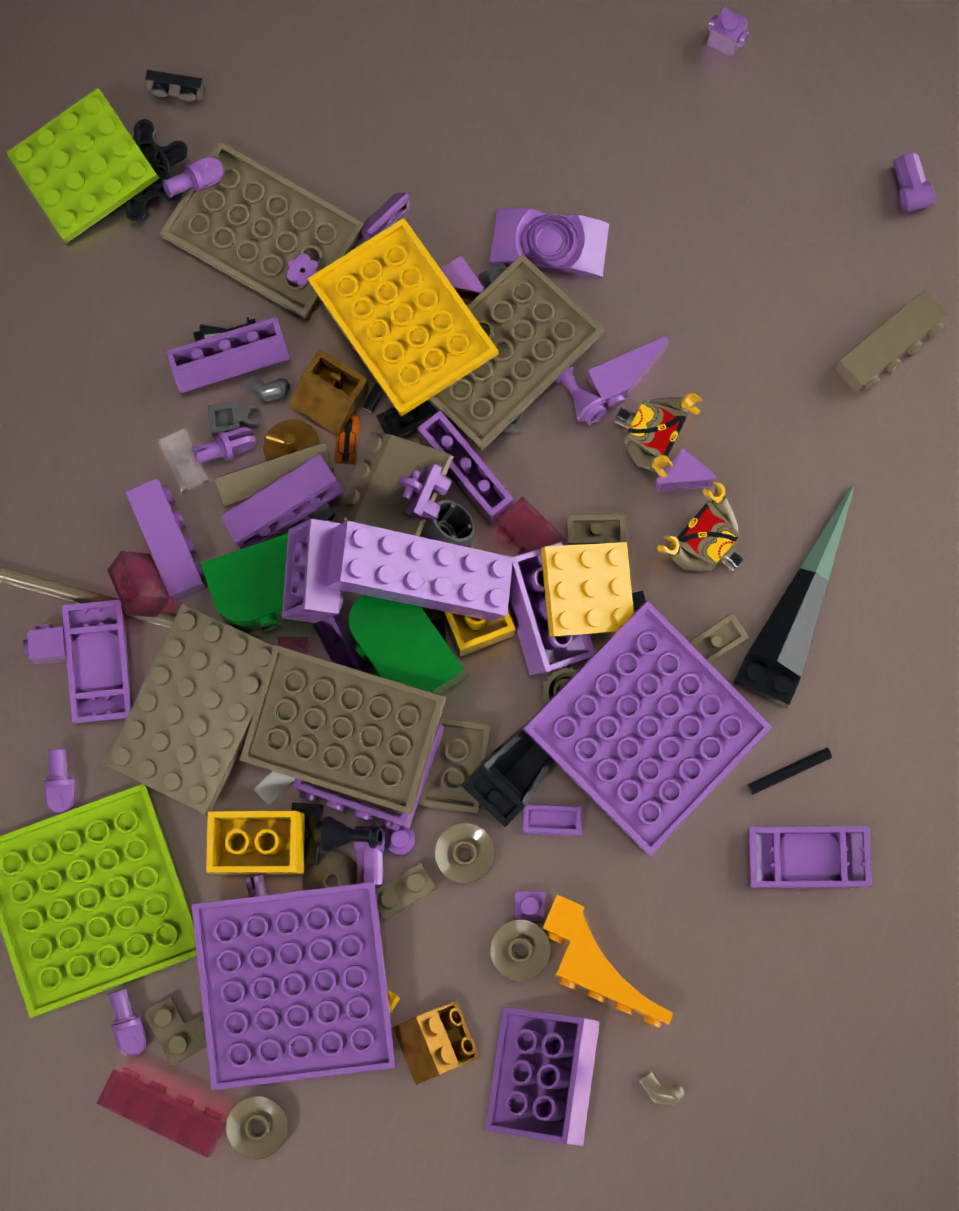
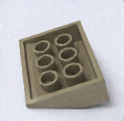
M371 432L331 522L342 524L346 521H352L420 536L427 519L421 517L410 518L404 515L410 500L401 497L405 488L398 484L400 477L410 478L413 470H417L422 474L425 466L432 467L433 464L442 467L440 473L446 476L454 456L391 434ZM432 491L429 500L434 502L438 493Z

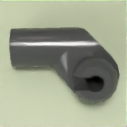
M252 376L245 386L258 397L268 402L283 398L290 390V384L284 378L265 384L257 377Z

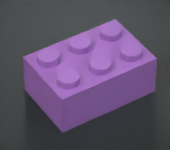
M309 519L288 530L282 618L317 623L339 614L343 605V595L339 589L326 587L333 527L341 523Z

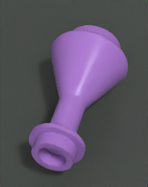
M570 366L555 382H563L573 394L577 420L580 422L586 421L589 425L594 424L606 414L607 410L604 407L606 402L599 395L582 388L572 375L575 370L574 367Z

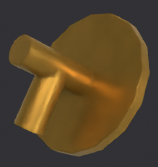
M290 419L279 422L268 431L264 439L263 451L267 461L319 444L320 441L318 434L310 425L300 420Z

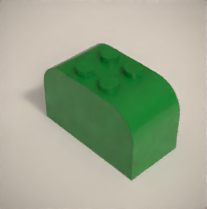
M288 533L200 563L214 605L227 625L240 631L251 633L259 630L263 632L273 631L280 627L279 623L288 620L291 623L299 622L298 620L282 618Z
M362 595L353 604L349 614V627L358 642V645L354 648L362 660L366 662L367 666L371 663L374 665L375 669L371 671L372 674L439 695H443L468 677L465 669L421 606L368 595Z

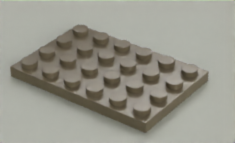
M220 141L210 157L217 158L222 163L224 169L222 179L217 184L199 192L192 188L187 190L160 231V236L306 320L320 298L309 282L305 286H299L297 282H291L287 279L288 262L292 259L296 260L300 254H306L310 257V261L314 260L317 262L318 268L316 271L322 270L350 252L361 235V230L365 223Z
M523 254L467 306L498 349L499 355L428 399L480 451H483L604 334V329Z
M182 604L104 765L208 816V811H212L246 740L273 646Z
M274 645L240 761L403 813L412 814L446 697L286 647Z

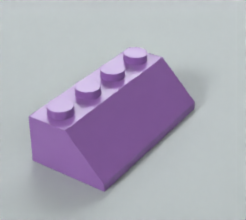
M560 542V543H556V544H553V545H550V546H563V545H562V542ZM541 548L514 556L508 605L529 674L546 673L592 657L595 654L590 634L549 637Z

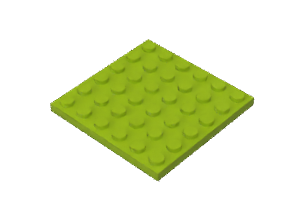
M144 784L0 836V929L31 1019L197 957L193 917L148 787Z

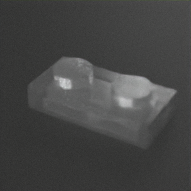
M185 428L158 440L182 494L209 482L202 465L196 463L197 458H194L192 452L193 445Z

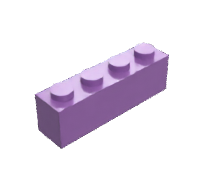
M277 316L166 351L171 372L180 393L290 359Z
M441 411L417 428L418 438L425 446L454 456L447 473L490 525L513 508L514 498Z
M319 454L314 458L304 461L294 471L280 476L275 483L267 488L258 490L248 500L231 507L221 518L236 544L243 549L271 539L344 493L323 457Z
M157 478L126 491L127 498L173 603L205 590L206 588L203 583L205 576L201 564H195L191 555L196 553L190 536L183 537L180 528L185 527L179 511L173 512L169 504L174 499L168 485L161 486Z

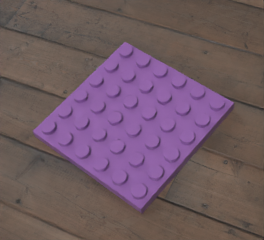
M645 601L522 729L647 855L651 856L763 738L772 726L649 601Z
M375 882L191 904L211 1090L396 1068Z

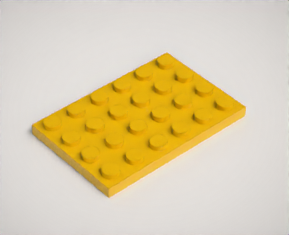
M404 218L307 278L315 293L400 416L405 415L499 355L496 346Z

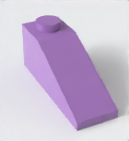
M667 336L588 370L586 379L593 393L599 395L606 402L604 407L614 408L625 402V398L629 396L666 350L669 341Z

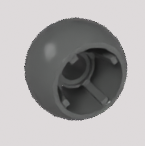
M449 500L434 501L440 505V510L435 519L426 520L419 537L472 548L475 541L476 528L470 513L456 502Z

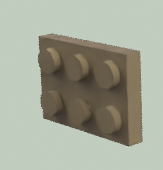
M440 718L439 723L445 729L420 796L419 806L478 814L480 803L461 784L481 764L480 762L486 758L491 725Z

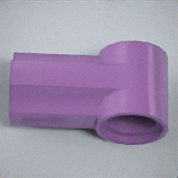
M906 153L896 158L893 164L901 187L900 201L903 210L910 212L934 206V189L931 182L926 181L918 153Z
M355 826V829L369 830L370 826ZM378 826L383 829L384 833L381 846L373 849L369 847L368 842L354 841V850L357 853V884L375 882V886H383V853H385L386 836L384 826Z

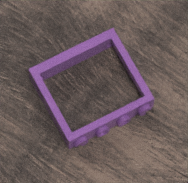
M441 723L438 724L412 814L402 812L400 816L310 785L311 783L295 778L292 787L301 791L299 797L316 802L318 797L328 801L326 806L343 812L344 808L347 807L355 810L354 816L370 822L372 817L384 820L382 826L395 831H399L400 826L409 829L445 727Z

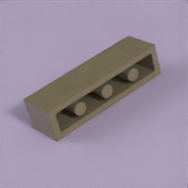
M924 290L842 357L837 363L835 370L857 394L864 388L869 391L881 381L879 376L887 370L890 374L901 365L902 361L900 359L907 353L910 356L915 354L924 345L921 342L927 336L934 338L945 328L943 322L948 314Z

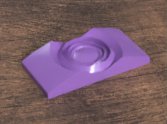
M531 208L497 209L490 264L499 265L504 262L505 266L509 267L523 254L540 271L602 279L609 223L578 214L554 215Z
M122 600L62 605L72 724L127 718L132 708V689Z
M869 826L748 828L750 888L872 887Z

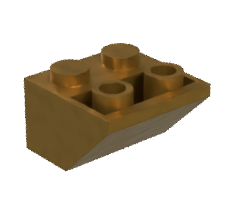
M319 349L304 370L289 405L338 436L369 391L368 379Z
M457 1001L416 1016L393 1027L416 1085L480 1058Z

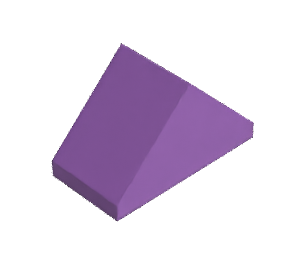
M462 256L440 268L461 299L473 301L484 291V287Z
M682 448L671 461L673 468L667 466L664 469L667 476L665 478L657 477L654 489L655 491L712 487V482L715 481V474Z

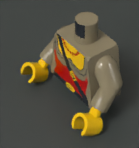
M689 393L685 397L651 399L649 402L643 401L637 414L623 407L620 408L614 423L629 429L624 443L627 445V451L637 466L650 471H656L661 478L667 476L663 467L670 466L673 468V464L668 457L688 416L686 411L689 410L693 415L700 413V410L693 406L696 402H703L696 393Z
M713 481L712 483L715 485V492L713 494L709 489H703V494L713 499L712 503L708 500L677 538L664 535L663 537L668 541V547L658 545L657 549L661 553H669V557L685 570L700 572L708 570L712 572L721 561L734 572L745 559L732 548L740 537L738 533L739 527L733 509L724 496V486Z

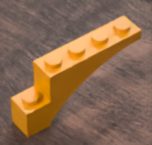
M556 895L542 929L547 932V937L551 941L561 945L564 940L569 942L555 976L561 978L559 984L574 991L577 986L588 990V997L604 1003L605 998L617 1003L615 1009L628 1015H632L633 1011L644 1015V1022L660 1028L661 1024L669 1025L674 1013L655 1004L635 990L606 959L583 915L585 907Z

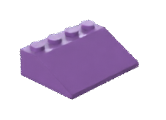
M503 1007L485 1130L583 1146L600 1021Z

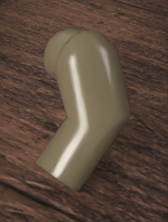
M652 1072L639 1079L652 1101L657 1104L674 1106L679 1104L680 1100L684 1098V1090L680 1085L662 1086Z

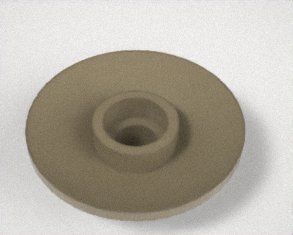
M459 823L447 828L440 835L435 846V861L439 870L445 877L457 883L466 884L480 880L489 872L494 862L495 849L492 839L485 830L471 823ZM462 849H468L471 853L470 857L466 860L459 857V852Z
M340 852L320 854L319 865H308L305 869L303 890L330 887L327 885L326 880L331 875L336 876L338 879L337 884L333 887L357 884V863L348 855Z
M513 920L502 925L494 934L490 945V955L495 968L503 976L515 981H526L535 978L546 968L551 955V946L547 934L540 926L528 920ZM519 944H524L527 948V953L524 956H520L516 952V947Z
M253 1096L240 1101L231 1110L226 1122V1135L231 1147L238 1154L248 1159H264L275 1154L284 1144L288 1133V1122L283 1109L275 1101L262 1096ZM256 1121L261 1122L264 1126L263 1131L259 1134L255 1133L252 1129Z

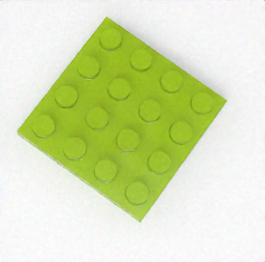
M99 88L6 152L66 243L159 179Z

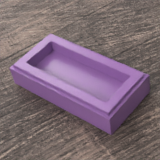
M527 804L522 809V834L581 837L583 806Z

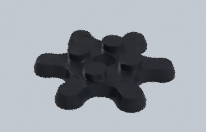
M141 119L135 124L133 139L159 179L127 201L125 215L133 222H139L145 218L146 206L152 198L162 196L167 201L176 203L181 201L184 196V192L169 198L162 183L163 180L171 178L170 172L173 166L186 159L188 147L184 142L178 140L173 141L167 146L157 145L153 139L155 127L147 119Z

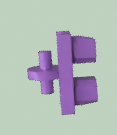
M433 464L432 467L425 466L422 474L417 470H413L410 478L400 477L398 484L405 488L401 497L410 500L404 515L410 518L421 517L428 520H433L437 517L440 505L429 500L431 492L434 491L439 495H445L452 480L440 473L442 467Z

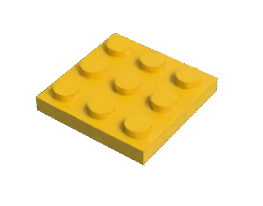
M627 542L548 546L541 548L549 637L613 633L632 616L634 609Z

